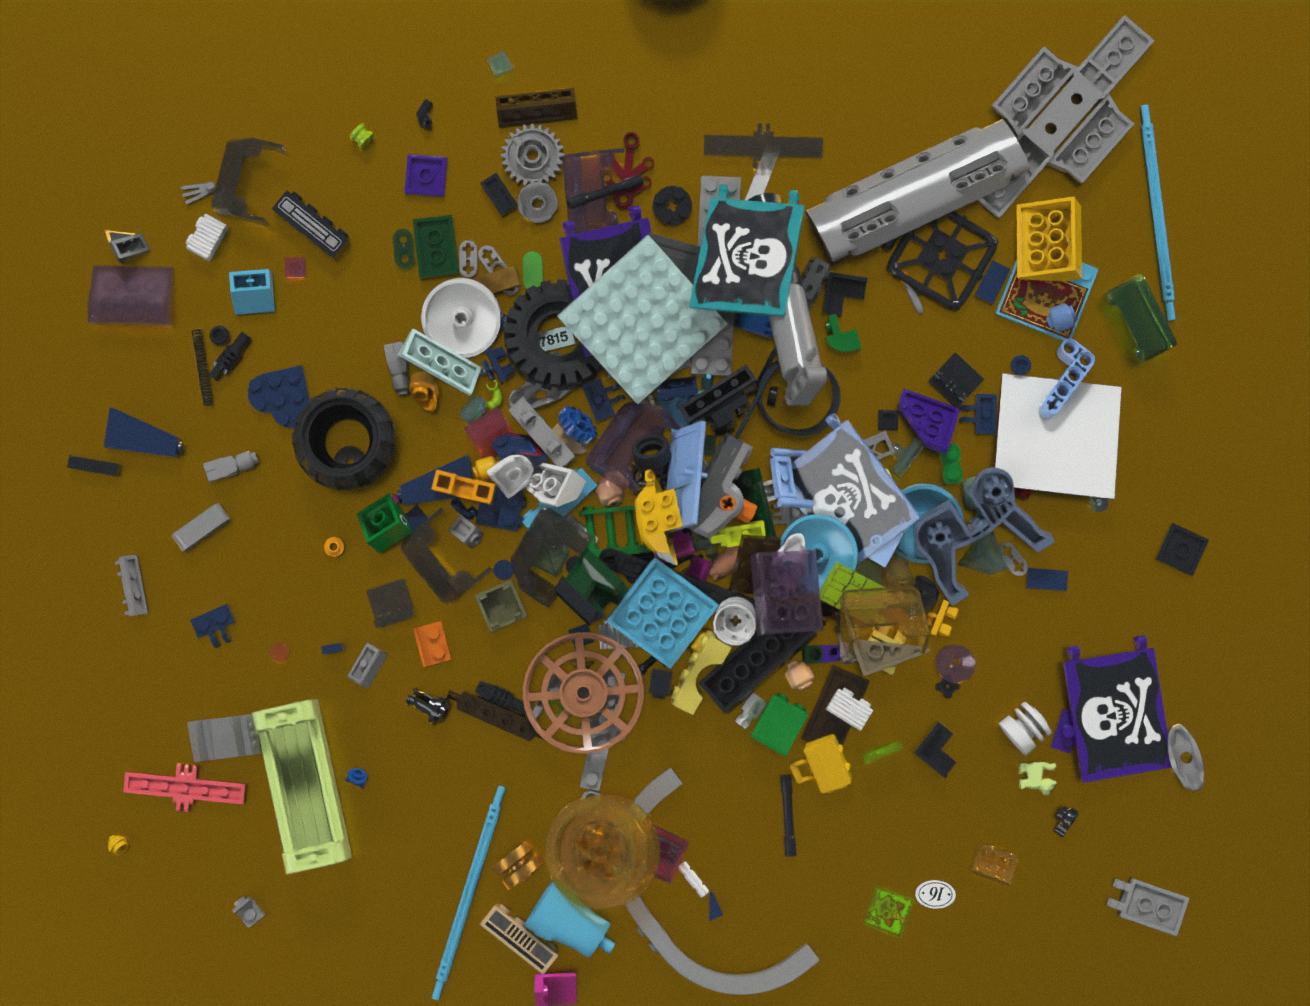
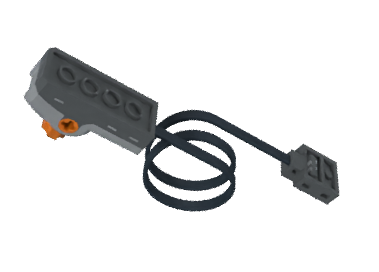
M813 256L810 257L801 275L809 310L823 287L822 280H826L831 271L828 269L830 264ZM774 346L758 377L759 386L758 390L755 391V398L735 436L727 432L724 433L704 472L707 474V478L701 480L697 524L687 528L706 538H710L724 528L734 517L749 524L758 506L744 499L740 489L732 481L733 479H738L742 471L740 466L741 464L745 465L753 447L738 438L756 404L761 414L772 425L786 433L806 436L818 433L828 426L826 418L833 413L836 414L838 411L841 393L835 376L823 364L822 367L825 368L833 388V399L826 416L818 424L807 429H790L781 426L770 418L762 402L764 388L772 374L780 367L779 360L771 364L777 352L776 346ZM723 499H725V500L729 499V500H730L728 503H727V502H725V503L722 502Z

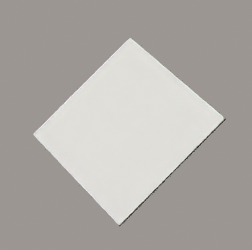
M1003 373L995 468L1003 469L1009 473L1014 482V488L1114 499L1121 387L1080 382L1062 408L1052 418H1044L1039 413V406L1058 380ZM1058 388L1059 395L1065 396V392ZM1052 401V402L1049 404L1048 409L1051 410L1052 406H1053L1056 402Z

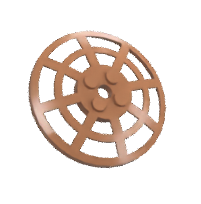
M591 632L566 634L545 645L531 661L523 683L525 711L536 732L553 746L573 753L599 752L621 741L636 724L644 700L642 676L633 657L613 639ZM575 639L576 652L566 654L555 662L545 655L555 646ZM583 639L601 641L612 646L615 650L608 658L596 652L584 651ZM621 654L626 658L634 672L636 685H625L620 671L614 664ZM585 657L597 659L603 662V664L596 672L586 669ZM577 658V670L567 674L559 667L564 662ZM540 661L548 668L543 679L541 692L529 693L531 676ZM609 669L616 676L619 686H606L602 677ZM554 673L562 680L559 691L547 692L550 678ZM581 687H586L589 690V696L586 699L578 697L577 692ZM638 693L634 714L630 722L626 724L618 718L624 706L625 694ZM619 694L618 705L615 712L612 713L604 706L607 695ZM560 699L565 709L558 717L552 712L548 700ZM542 700L545 712L553 722L546 731L536 721L530 701ZM600 712L608 719L600 726L590 728L589 716ZM571 714L581 717L582 729L572 728L565 725L564 722ZM611 724H614L622 731L610 741L592 747L591 734L601 732ZM559 728L571 734L583 735L584 747L565 745L552 738V735Z

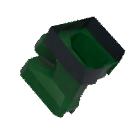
M588 548L580 554L578 563L566 578L562 576L553 589L560 599L589 626L606 617L603 609L610 602L618 605L628 592L626 584Z

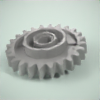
M533 123L529 129L526 125H523L522 131L516 128L517 134L510 132L511 140L505 139L507 146H502V150L506 153L501 154V158L506 159L502 162V165L508 166L505 172H511L510 179L516 177V183L519 184L523 181L524 187L528 183L534 182L542 183L545 181L549 184V177L556 179L554 172H561L558 166L564 165V162L560 159L564 158L565 155L560 153L564 148L563 146H558L561 142L560 138L554 139L556 136L555 132L549 134L548 127L543 131L541 124L535 129ZM530 152H537L538 157L535 160L527 158Z

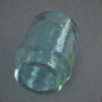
M479 395L477 398L472 396L461 408L462 411L459 415L470 425L473 422L476 423L488 409L485 406L487 402Z

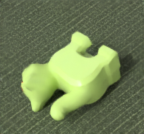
M1047 762L1020 763L1019 774L1026 772L1027 778L1019 779V788L1038 789L1043 795H1050L1055 789L1057 782L1049 778L1042 779L1043 770L1052 771L1056 769L1057 765Z

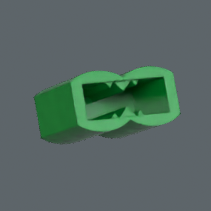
M957 443L949 445L946 455L938 452L939 462L942 466L940 476L944 486L959 485L962 482L963 472L959 464L961 453Z

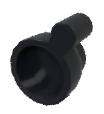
M1064 805L1055 818L1059 821V824L1054 832L1063 838L1080 812L1074 808H1067Z

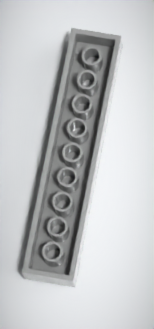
M701 176L698 246H701L710 198H718L719 186L727 185L729 189L728 199L740 200L741 178ZM717 311L727 325L692 355L691 376L706 377L707 374H710L711 377L725 378L731 374L734 312Z

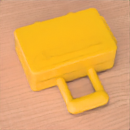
M834 734L806 743L804 748L806 758L790 763L789 767L797 784L815 779L821 793H831L851 784V765L846 762L842 753L843 746L839 745ZM809 763L813 774L802 778L798 766Z

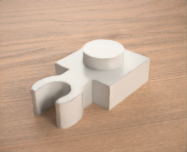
M752 693L741 708L744 712L737 717L735 722L744 729H747L752 718L757 719L768 703L755 693Z

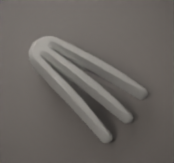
M213 182L181 187L182 190L200 188L182 194V197L201 193L185 201V204L196 201L215 191Z

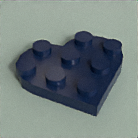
M303 365L268 372L255 377L249 382L248 387L250 404L258 411L272 413L274 420L279 425L286 428H295V420L299 412L304 409L310 400Z

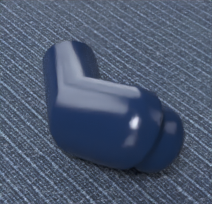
M454 498L451 501V506L455 511L468 520L474 519L473 517L477 516V510L474 506L467 509L458 498Z

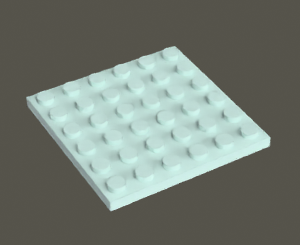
M649 235L644 237L558 315V318L637 404L727 325L717 311L689 308L693 284Z

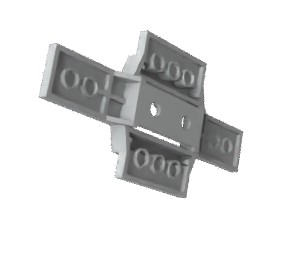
M1124 15L1079 67L1058 59L1046 47H1043L991 106L1006 119L1005 122L1013 132L1029 162L1030 170L1014 178L1012 177L1006 187L988 194L977 201L999 219L1046 165L1064 173L1068 172L1082 184L1134 125L1129 118L1119 111L1109 92L1155 40ZM1071 76H1073L1069 83L1062 89V91L1055 97V99L1048 105V107L1041 113V115L1034 121V123L1028 129H1025L1031 123V121L1038 115V113L1045 107V105L1053 98V96L1060 90V88L1067 82V80ZM1073 94L1081 95L1082 102L1080 104L1072 103L1071 96ZM1100 99L1101 102L1054 155V150ZM1052 123L1056 126L1054 134H1048L1045 131L1047 124Z

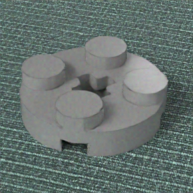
M534 182L520 190L518 208L521 215L536 223L547 221L552 217V214L558 207V200L555 191L549 184ZM536 198L543 200L539 207L536 204H532Z

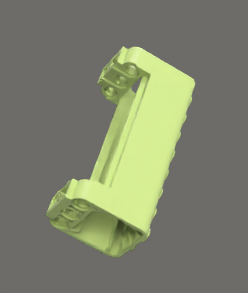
M318 699L252 713L255 731L259 734L283 845L284 853H282L286 874L330 865L352 858Z

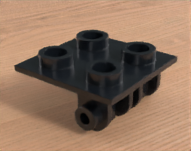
M955 352L928 382L958 408L984 378Z

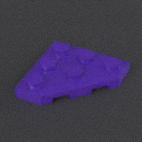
M903 389L898 409L928 449L946 455L960 408Z

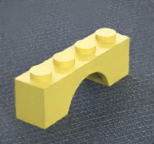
M710 630L707 635L701 637L698 651L692 653L689 659L690 665L687 670L684 669L682 671L678 686H674L670 692L672 705L692 715L703 699L702 692L696 685L699 672L709 665L723 664L732 648L731 645L725 644L717 637L716 633Z

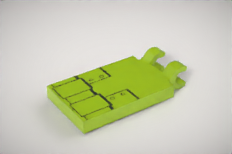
M835 562L816 596L820 600L867 624L872 619L884 625L887 618L878 613L882 603L892 608L897 603L891 596L885 594L887 591L886 587L838 562Z

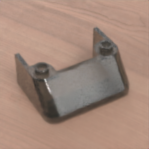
M256 138L230 139L226 144L211 204L213 211L219 216L268 227L269 223L265 218L246 214L247 202L243 197L236 195L245 157L256 158L260 155L262 149L286 155L287 150L283 145Z
M441 507L406 538L401 545V551L440 601L444 604L452 605L493 573L494 570L489 567L475 579L466 571H459L452 577L448 574L427 548V545L435 537V532L431 525L447 513Z
M542 508L535 516L511 557V565L519 588L549 608L558 597L553 590L555 586L530 570L541 549L544 546L551 551H559L565 544L581 555L594 537L551 508Z

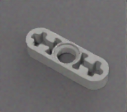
M486 245L480 248L478 252L479 259L489 273L493 272L496 266H502L504 269L508 268L493 247ZM485 250L487 252H493L491 254V257L494 261L496 259L499 260L497 262H494L490 268L487 266L491 264L488 258H482L484 256L483 252ZM520 286L514 287L515 290L513 292L511 290H503V293L510 297L515 296L519 292Z

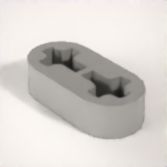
M471 240L463 241L459 247V269L462 276L467 279L475 277L478 272V249ZM467 245L474 248V251L470 252V258H467L466 251H463V248H467ZM467 261H470L471 268H474L470 274L463 271V268H467Z
M1004 542L998 546L997 555L1010 573L1014 576L1024 575L1028 570V564L1016 547L1010 542ZM1003 546L1011 548L1009 553L1013 558L1010 559L1007 554L1002 555ZM1013 560H1015L1018 564H1023L1022 572L1014 571V568L1016 566L1012 562Z

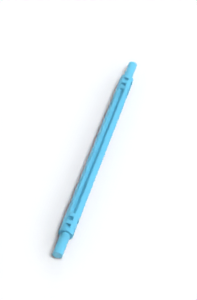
M1142 105L1143 125H1141L1163 302L1166 304L1167 320L1174 321L1176 320L1173 303L1175 296L1153 124H1151L1149 105Z
M498 785L493 804H490L436 975L437 982L432 994V999L439 1001L444 983L447 982L458 944L502 809L500 805L506 789L504 786Z

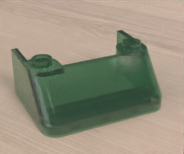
M1142 274L1128 279L1103 295L1111 307L1114 306L1116 309H1119L1136 342V349L1133 351L1136 358L1140 360L1138 362L1139 366L1177 346L1175 336Z

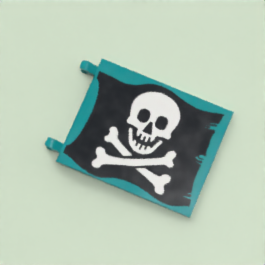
M720 185L718 198H710L689 308L785 317L805 205H798L800 196L797 190L790 191L789 204L728 199V186Z

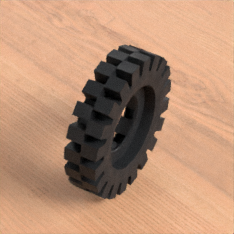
M557 279V283H551V280L543 281L539 287L533 285L526 289V293L523 296L520 294L514 301V306L510 307L505 323L504 343L510 363L513 362L514 369L520 376L525 375L528 382L533 385L539 383L542 385L541 388L551 390L552 387H558V391L568 390V387L573 385L577 388L584 385V381L587 379L589 381L598 374L599 369L603 368L593 355L584 357L580 341L572 352L561 356L547 353L538 343L537 328L541 321L549 315L560 314L573 302L567 280Z

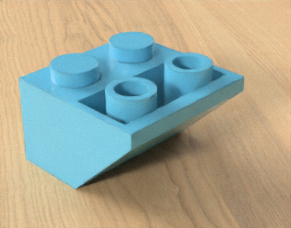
M269 269L229 272L230 292L235 315L275 312L273 275Z

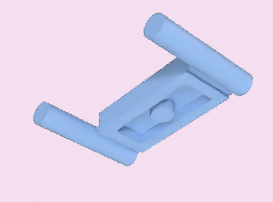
M772 448L770 450V454L773 456L770 459L774 494L775 498L778 499L777 505L779 507L813 508L814 506L813 500L795 498L790 457H800L807 452L806 450Z

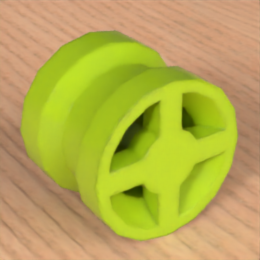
M362 123L351 132L349 138L352 141H356L358 147L362 149L372 140L374 134L371 131L368 132L366 126Z

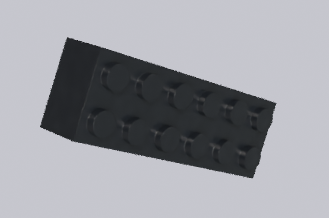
M788 603L757 630L749 641L740 645L724 660L723 664H719L699 684L725 714H730L819 634L791 603Z

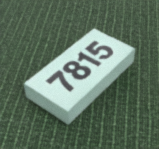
M567 326L537 333L538 343L546 352L576 345L573 333Z

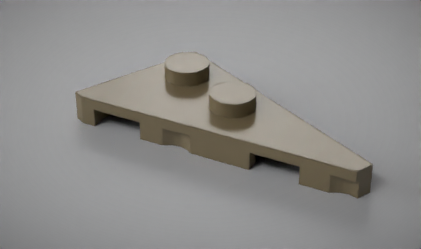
M857 639L850 640L863 677L930 652L928 647Z

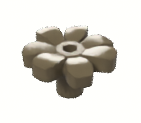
M652 391L647 398L640 402V406H649L652 413L657 412V402L654 398V391Z

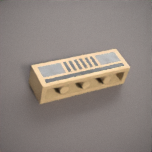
M495 904L480 925L540 973L544 974L558 957V948L549 941L546 944L541 940V937L525 928V922L518 916L516 918L512 917L509 914L510 910L506 906Z

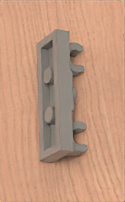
M137 555L118 557L119 561H116L115 565H120L121 572H118L117 575L122 576L126 597L123 604L128 606V611L124 612L125 615L137 616L148 614Z

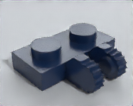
M599 378L582 385L597 423L615 416L612 404L626 399L624 394L610 400L607 396V393L621 388L619 383L604 388Z
M976 394V405H960V410L962 411L976 410L975 418L962 417L960 422L975 423V434L995 435L997 394Z
M228 604L190 620L197 637L201 638L209 634L214 648L219 647V641L214 633L219 629L223 640L226 643L231 641L226 626L236 621Z

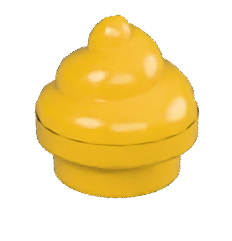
M119 835L109 837L108 849L112 854L119 856L128 849L129 845L125 837Z

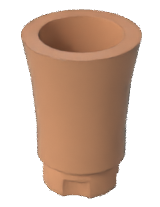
M739 546L728 547L711 560L713 564L709 574L715 582L733 572Z

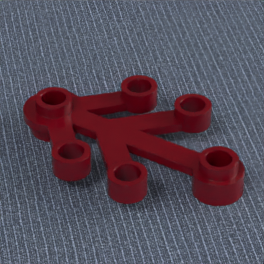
M628 132L623 138L624 145L626 146L624 169L616 161L615 155L612 152H606L603 156L604 162L611 166L621 181L641 174L645 170H651L654 167V160L651 157H646L640 165L632 170L634 148L639 145V136L634 132ZM630 138L635 140V143L632 145L628 143ZM607 155H611L613 160L607 161L605 158ZM647 160L652 162V165L649 167L644 164ZM604 171L601 174V181L604 184L611 185L615 183L609 171ZM606 174L610 176L608 181L603 180V176ZM644 176L642 179L650 182L648 186L643 185L616 193L614 195L616 207L619 209L629 208L633 203L635 195L643 189L651 187V179ZM622 196L627 198L625 203L620 202Z

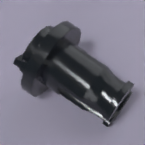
M417 687L413 688V697L408 695L406 705H411L417 711L429 716V724L435 726L438 723H442L451 708L449 697L443 695L438 699L426 692L419 691Z

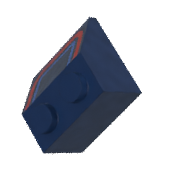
M507 433L491 443L501 460L511 455H522L529 459L533 468L548 460L541 447L530 435Z

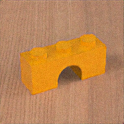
M436 470L431 489L436 492L492 505L497 486L492 483Z

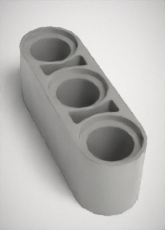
M217 503L180 528L171 537L184 553L229 522L230 518L221 505Z

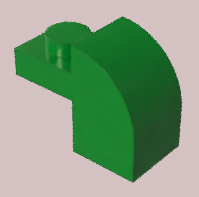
M829 315L828 321L825 322L827 333H831V336L825 337L827 346L838 354L860 351L861 345L857 329L841 333L837 315Z

